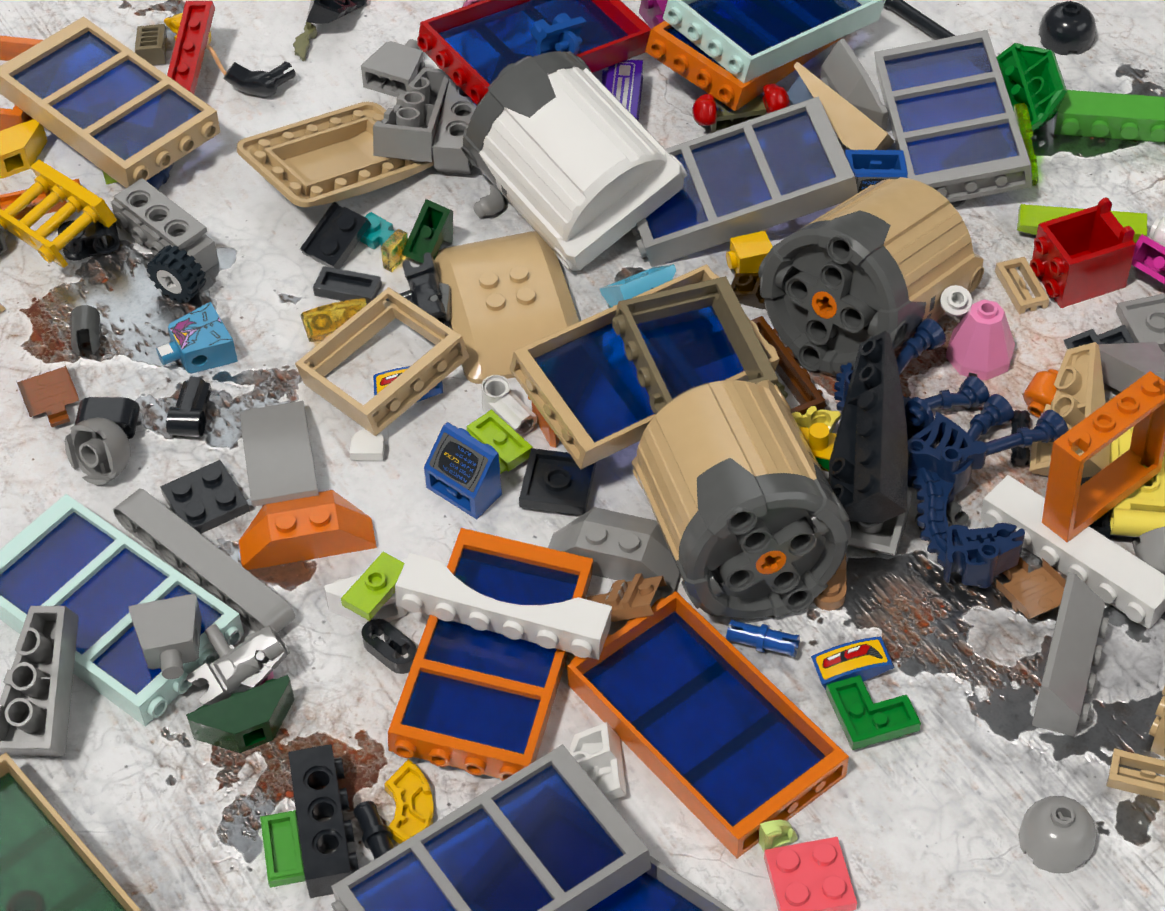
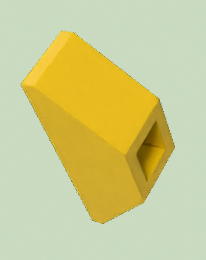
M35 119L0 131V178L4 179L31 169L30 166L34 164L48 142L44 126Z

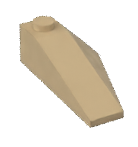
M796 62L794 68L813 98L819 96L834 131L846 148L849 150H887L892 146L894 140L885 130L803 65Z

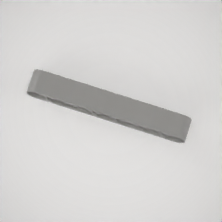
M139 488L113 509L115 517L126 530L181 574L238 612L241 622L254 632L270 625L272 629L279 633L295 619L293 609L281 596L144 489Z

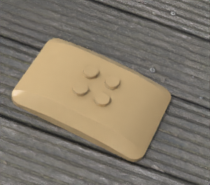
M374 102L354 104L250 136L237 143V153L291 203L299 207L319 206L362 195L406 179L434 165L433 159L432 162H415L407 159L373 156V125L377 121L384 119L386 111L381 105Z
M536 231L443 248L438 251L434 259L440 283L449 284L451 288L450 326L452 330L463 337L469 358L461 365L465 377L472 383L482 384L483 380L491 375H500L507 379L514 378L510 371V365L515 350L579 322L559 260L552 248Z

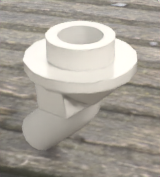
M949 286L941 294V307L946 315L953 318L956 316L961 320L972 305L971 294L962 286Z

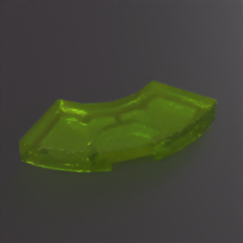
M1025 103L1014 105V114L1031 163L1032 186H1037V157L1033 150V131L1028 108Z

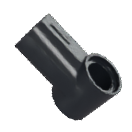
M190 377L189 380L183 382L176 406H171L168 410L166 420L168 435L197 438L203 436L206 426L205 411L212 391L210 383L205 382L201 377Z

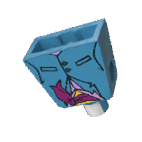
M211 302L171 322L168 325L171 342L156 348L163 365L180 359L187 373L191 374L238 361L234 341Z

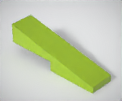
M1021 204L1018 209L1017 231L1037 235L1038 224L1084 209ZM1111 211L1123 228L1126 226L1132 227L1135 231L1133 238L1135 243L1141 234L1147 236V213Z

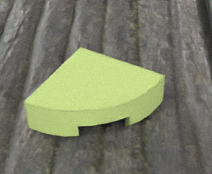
M771 820L760 824L758 843L763 852L766 849L786 846L798 840L792 825L786 820Z

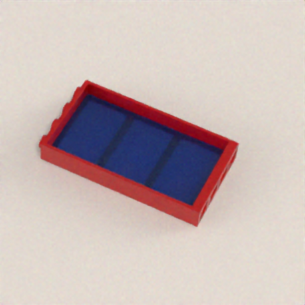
M482 0L420 22L417 45L478 105L489 91L487 87L507 65L516 63L527 56L534 57L538 55L535 52L538 41L531 35L535 21L544 19L549 25H552L554 18L561 13H566L571 19L582 16L587 22L580 30L582 44L579 45V51L576 56L586 63L592 73L646 53L645 50L651 28L621 0Z

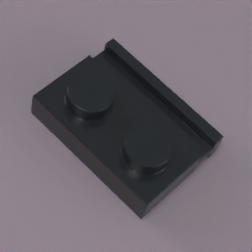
M333 202L300 250L304 255L312 257L315 261L327 267L340 269L371 223L368 218Z

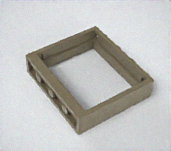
M726 276L618 301L615 317L612 318L615 333L621 336L625 344L624 348L628 360L633 361L637 369L639 384L641 387H645L649 394L653 413L656 414L664 405L672 400V397L636 324L710 306L713 307L749 379L747 382L757 384L763 380H769L774 385H777L778 377Z

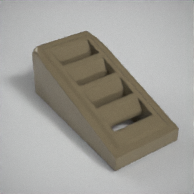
M165 24L137 27L135 53L152 65L166 64Z

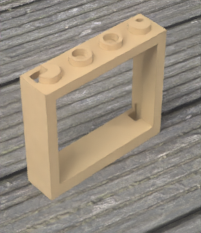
M388 287L298 360L295 365L303 383L374 436H377L469 358V354L463 337ZM395 318L435 344L431 350L365 405L359 403L324 377Z

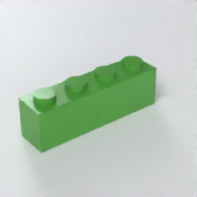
M1067 90L1054 117V134L1165 143V97Z

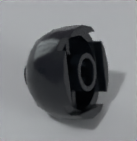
M1066 1L1056 3L1046 11L1040 22L1039 35L1042 46L1059 55H1067L1068 51H1077L1076 55L1082 54L1091 48L1095 40V18L1087 7L1077 2Z

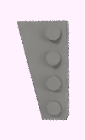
M423 68L408 85V91L398 96L397 104L385 111L384 119L377 121L373 125V156L407 159L415 162H432V146L450 77L443 70Z
M30 606L15 648L17 653L11 670H7L3 681L6 685L0 699V756L5 752L9 756H65L79 616L66 606Z

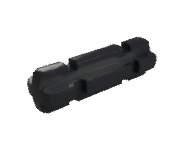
M1014 411V418L1011 421V434L1017 433V429L1021 427H1028L1030 429V414L1028 411ZM1017 446L1011 448V463L1015 467H1026L1030 459L1029 447L1021 448Z

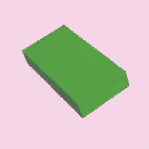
M296 810L261 816L269 887L304 882L305 874Z

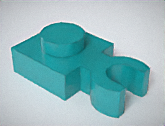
M372 212L365 216L371 225L360 239V242L372 249L381 245L385 253L392 256L396 254L394 243L400 244L403 247L406 245L405 235L399 231H394L392 223Z

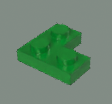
M860 675L826 685V694L852 750L920 731L921 722L907 694L873 704Z

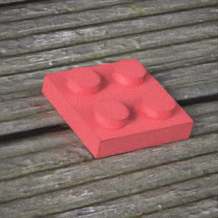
M838 837L764 850V860L778 911L856 910L857 900Z

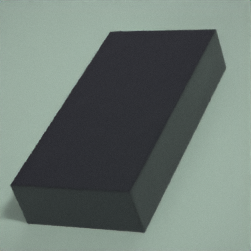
M323 266L313 286L314 296L367 305L377 297L382 283L380 276Z

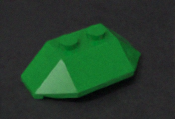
M1014 43L996 58L1022 138H1025L1055 117L1067 93V89L1055 53L1052 50Z

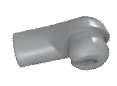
M492 184L490 186V195L480 198V201L474 204V212L479 217L500 212L504 208V196Z

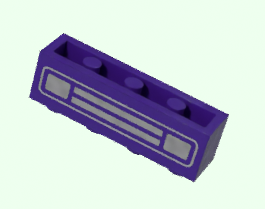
M625 60L609 66L608 70L602 71V84L639 121L643 87V60Z

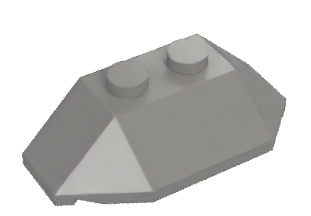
M838 40L821 66L820 80L886 131L888 110L881 103L879 94L869 75L846 40Z
M594 507L553 533L548 546L550 549L592 558V575L613 580L624 579L628 582L632 581L635 574L642 573L644 579L663 576L667 586L658 587L657 590L670 593L675 592L680 577L679 570L656 520Z

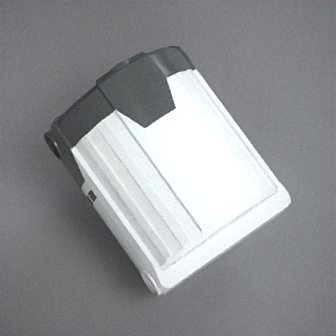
M571 51L548 52L534 57L527 56L516 63L507 65L487 87L489 91L476 107L468 128L464 130L463 146L461 149L474 167L479 168L552 248L561 263L572 271L583 269L633 229L639 221L655 214L661 205L683 189L684 178L687 176V172L679 160L664 149L600 82L586 63Z

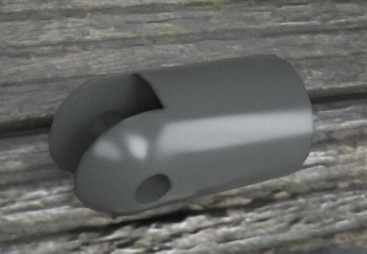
M89 305L78 306L70 314L71 348L78 356H82V343L90 342L93 355L100 348V314L96 308Z

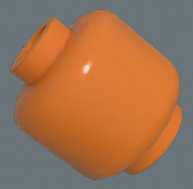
M1049 369L1048 371L1037 372L1026 388L1023 398L1028 405L1027 410L1033 416L1039 418L1046 404L1051 405L1057 390L1054 382L1059 371Z

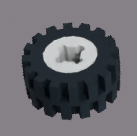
M167 245L147 265V273L150 274L149 278L156 283L154 286L157 289L160 288L163 295H169L171 300L175 301L177 299L179 303L189 302L206 282V278H204L205 272L200 270L202 268L200 263H196L192 255H187V251L184 249L180 251L177 246Z

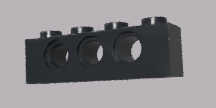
M332 744L288 752L305 881L310 898L334 894L332 885L359 870L356 852L349 853L348 843L355 842L352 821H344L343 811L350 810L347 789H340L338 782L340 779H345L342 757L335 758ZM326 786L323 789L315 790L316 787ZM330 817L327 821H319L321 818ZM328 849L336 850L331 854H323Z

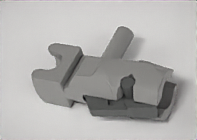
M214 624L204 632L220 658L211 664L205 663L187 676V681L197 687L209 683L208 691L200 697L199 701L203 706L211 705L229 698L231 692L241 685L251 688L259 686L290 652L280 635L270 625L247 635L244 638V642L235 647L234 645L229 646L218 626Z

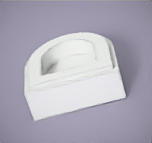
M361 429L352 436L350 445L351 460L383 461L384 440L381 433L374 436L368 430Z

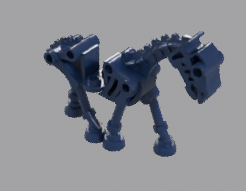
M931 318L924 319L917 327L913 338H908L903 343V350L896 358L899 375L911 359L920 356L923 350L936 349L945 344V333L935 320ZM851 363L840 366V372L842 373H837L836 380L839 382H835L834 389L837 390L834 393V399L840 401L837 403L836 408L838 411H841V415L853 372L851 370ZM968 376L960 385L957 393H950L947 389L940 390L938 395L925 399H920L919 397L906 398L903 396L908 440V487L921 489L916 495L918 500L923 501L917 505V511L923 513L922 516L917 518V525L925 529L921 532L920 538L921 540L929 541L930 544L927 547L929 553L938 554L937 562L943 566L945 582L949 583L951 573L957 572L962 576V583L964 585L988 588L992 585L995 576L1018 564L1025 530L1021 528L1016 531L1017 526L1009 523H997L994 527L968 529L967 526L952 525L949 527L946 517V506L954 501L955 494L961 492L968 485L972 470L983 468L986 456L1017 446L1021 448L1031 447L1033 442H1054L1068 431V427L1063 417L1057 412L1046 410L1037 420L1034 429L1021 427L1017 429V433L986 443L977 441L980 435H985L990 430L991 426H1000L1012 421L1014 411L1010 403L999 394L990 396L988 388L983 381L976 376ZM984 405L983 410L980 412L981 414L975 415L970 421L968 432L941 413L936 411L934 417L932 412L933 409L939 407L941 410L951 409V406L970 408Z

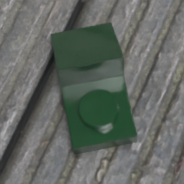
M425 199L402 251V255L422 264L425 253H431L435 259L443 241L450 244L453 242V211L428 199Z

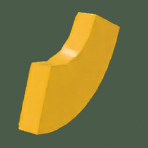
M408 759L384 783L385 791L393 798L396 806L394 819L388 827L391 830L392 839L399 844L432 825L434 819L433 798L427 779L421 770Z

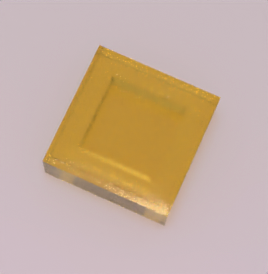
M397 229L381 246L384 269L393 272L406 258V256L402 255V251L408 240L407 232Z

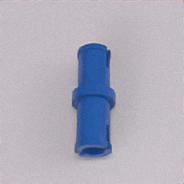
M733 619L729 623V626H732L731 628L728 627L726 639L729 642L756 647V651L762 653L765 650L790 655L791 657H795L797 654L795 649L799 648L800 635L772 630L770 625L762 624L759 627Z

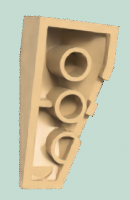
M1096 342L1067 349L1054 382L1057 388L1051 405L1046 404L1044 411L1053 410L1062 416L1067 424L1068 431L1106 403L1099 344ZM1040 441L1032 443L1030 472L1045 476L1049 475L1053 442L1043 443ZM1111 444L1084 463L1082 478L1093 477L1109 465ZM1079 448L1075 453L1080 456L1084 451Z

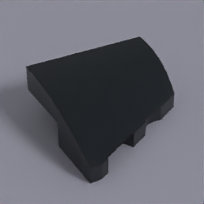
M311 0L306 22L315 24L332 22L366 5L367 0Z

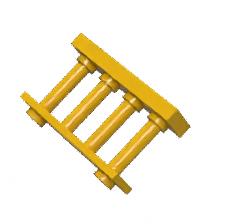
M38 159L30 166L37 176L34 179L35 183L4 211L0 209V225L36 249L49 264L54 261L65 268L68 263L59 252L91 222L96 223L98 221L109 228L117 219L102 198ZM43 191L46 193L51 191L48 196L20 221L14 218ZM59 201L61 203L67 201L62 208L36 231L30 228ZM83 211V214L52 242L46 239L73 213Z

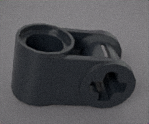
M75 220L67 221L60 225L58 235ZM98 221L96 223L91 222L63 248L65 257L69 260L77 261L116 251L120 245L116 223H113L108 228ZM74 245H77L78 252L75 251Z

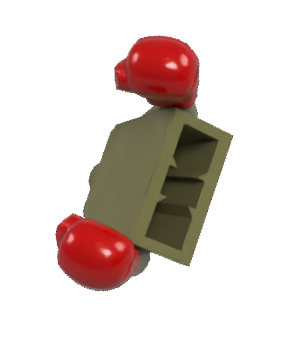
M773 83L763 86L764 95L761 93L740 109L734 111L717 100L714 95L704 94L694 102L692 115L698 125L710 126V133L763 116L766 112L771 113L789 107V96L783 87Z

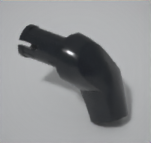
M284 61L270 72L261 70L251 71L234 62L223 79L243 93L258 97H269L276 93L278 86L295 77V70L292 69L285 74L283 73L292 67L287 61Z

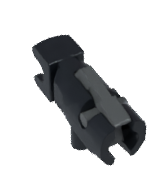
M427 252L424 254V262L419 267H412L409 260L403 261L402 266L410 290L400 293V295L449 327L451 288L449 284L440 283L437 265L431 253Z

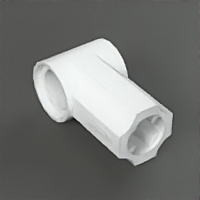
M491 375L485 378L481 385L483 411L487 413L492 409L521 437L531 432L532 427L537 423V415L510 390L508 379L500 375Z

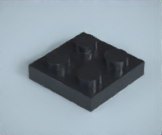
M531 448L519 496V507L576 515L585 514L596 462L580 469L567 452Z
M221 460L160 486L162 495L173 513L200 534L250 512L248 502Z

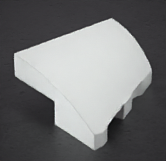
M605 722L575 734L570 745V754L610 801L627 795L620 737ZM562 783L558 795L574 806L581 807Z

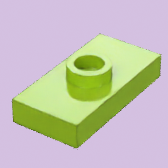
M383 551L342 596V606L370 621L395 593V585L405 563Z

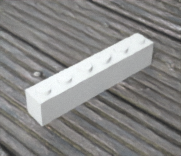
M1007 475L983 498L980 519L988 527H994L997 523H1009L1017 526L1016 531L1021 528L1024 529L1025 537L1022 548L1027 549L1041 560L1043 558L1050 566H1053L1066 576L1068 572L1076 574L1105 603L1111 604L1126 614L1130 620L1150 629L1165 612V575L1089 526L1066 542L1042 523L1045 498L1016 479Z

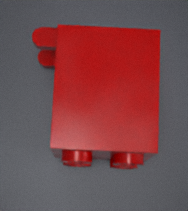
M1107 197L1101 199L1097 206L1038 224L1030 267L1044 285L1048 296L1053 298L1060 308L1125 288L1127 285L1136 243L1133 240L1135 231L1131 226L1123 228L1112 214V202Z

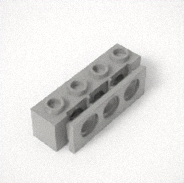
M476 70L487 81V71ZM451 78L432 146L434 168L437 169V172L471 175L473 165L467 159L461 147L463 146L464 130L468 128L470 119L478 105Z
M143 178L114 196L111 205L114 216L117 219L115 222L116 226L120 230L125 229L138 244H144L149 248L154 256L167 245H171L172 247H179L180 251L184 249L189 256L192 255L195 258L194 261L202 266L200 270L204 272L219 263L215 242L205 234L207 227Z

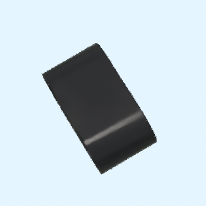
M124 397L84 398L79 403L75 425L91 418H106L120 426L129 440L135 435L140 406L136 401Z

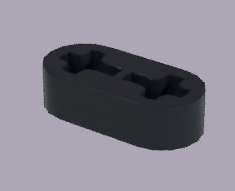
M384 619L368 621L361 631L365 649L391 671L399 674L409 673L417 652L413 641ZM375 634L377 636H381L382 634H384L385 642L379 637H375L372 639V635ZM395 651L402 656L408 653V657L405 659L400 656L396 659Z

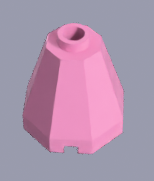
M981 300L972 304L968 312L965 313L954 328L947 347L946 358L960 375L978 374L977 378L986 381L1008 372L1014 353L1015 342L1005 311L997 302Z

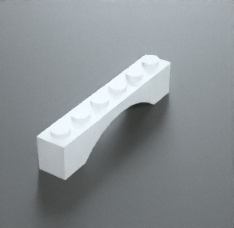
M409 553L395 585L396 606L402 607L409 612L433 615L443 621H455L469 625L476 630H488L503 634L510 639L526 640L537 643L547 649L555 648L567 651L581 658L589 657L599 660L611 626L612 606L579 597L547 605H518L501 602L484 596L466 586L451 573L443 561Z

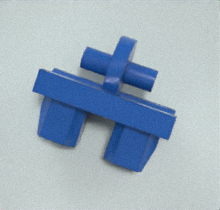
M566 13L558 14L554 18L552 25H549L544 19L535 21L531 31V35L538 41L535 52L540 55L555 51H571L577 55L579 45L582 44L580 30L586 25L587 21L582 16L571 19Z

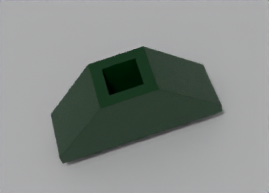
M285 675L278 679H270L260 686L245 692L234 693L227 699L211 705L201 706L195 711L186 714L193 738L237 753L245 752L274 740L295 700L290 678L288 675Z

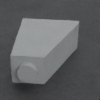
M1157 342L1099 344L1103 383L1122 392L1149 371L1165 381V354Z

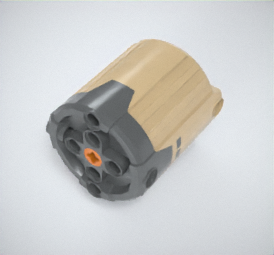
M904 177L886 179L875 185H870L792 233L771 248L763 259L758 271L760 295L764 298L768 317L772 326L777 330L780 339L792 350L795 359L799 361L803 368L834 377L837 373H842L840 372L841 365L851 363V370H853L859 345L884 331L890 334L895 352L908 338H913L917 327L924 319L931 318L937 321L945 315V311L941 307L940 298L946 288L958 285L967 289L971 294L979 285L984 274L983 258L973 252L970 234L959 212L948 199L934 188L920 181Z
M738 380L714 381L681 393L664 405L649 422L638 445L637 456L631 462L634 468V476L647 497L683 579L682 585L685 592L697 609L701 608L712 616L720 615L737 619H753L772 615L776 618L790 612H800L807 609L812 604L814 598L828 587L827 582L841 565L847 551L848 539L852 535L849 523L850 518L827 481L790 411L791 408L778 386L769 380H763L757 384Z

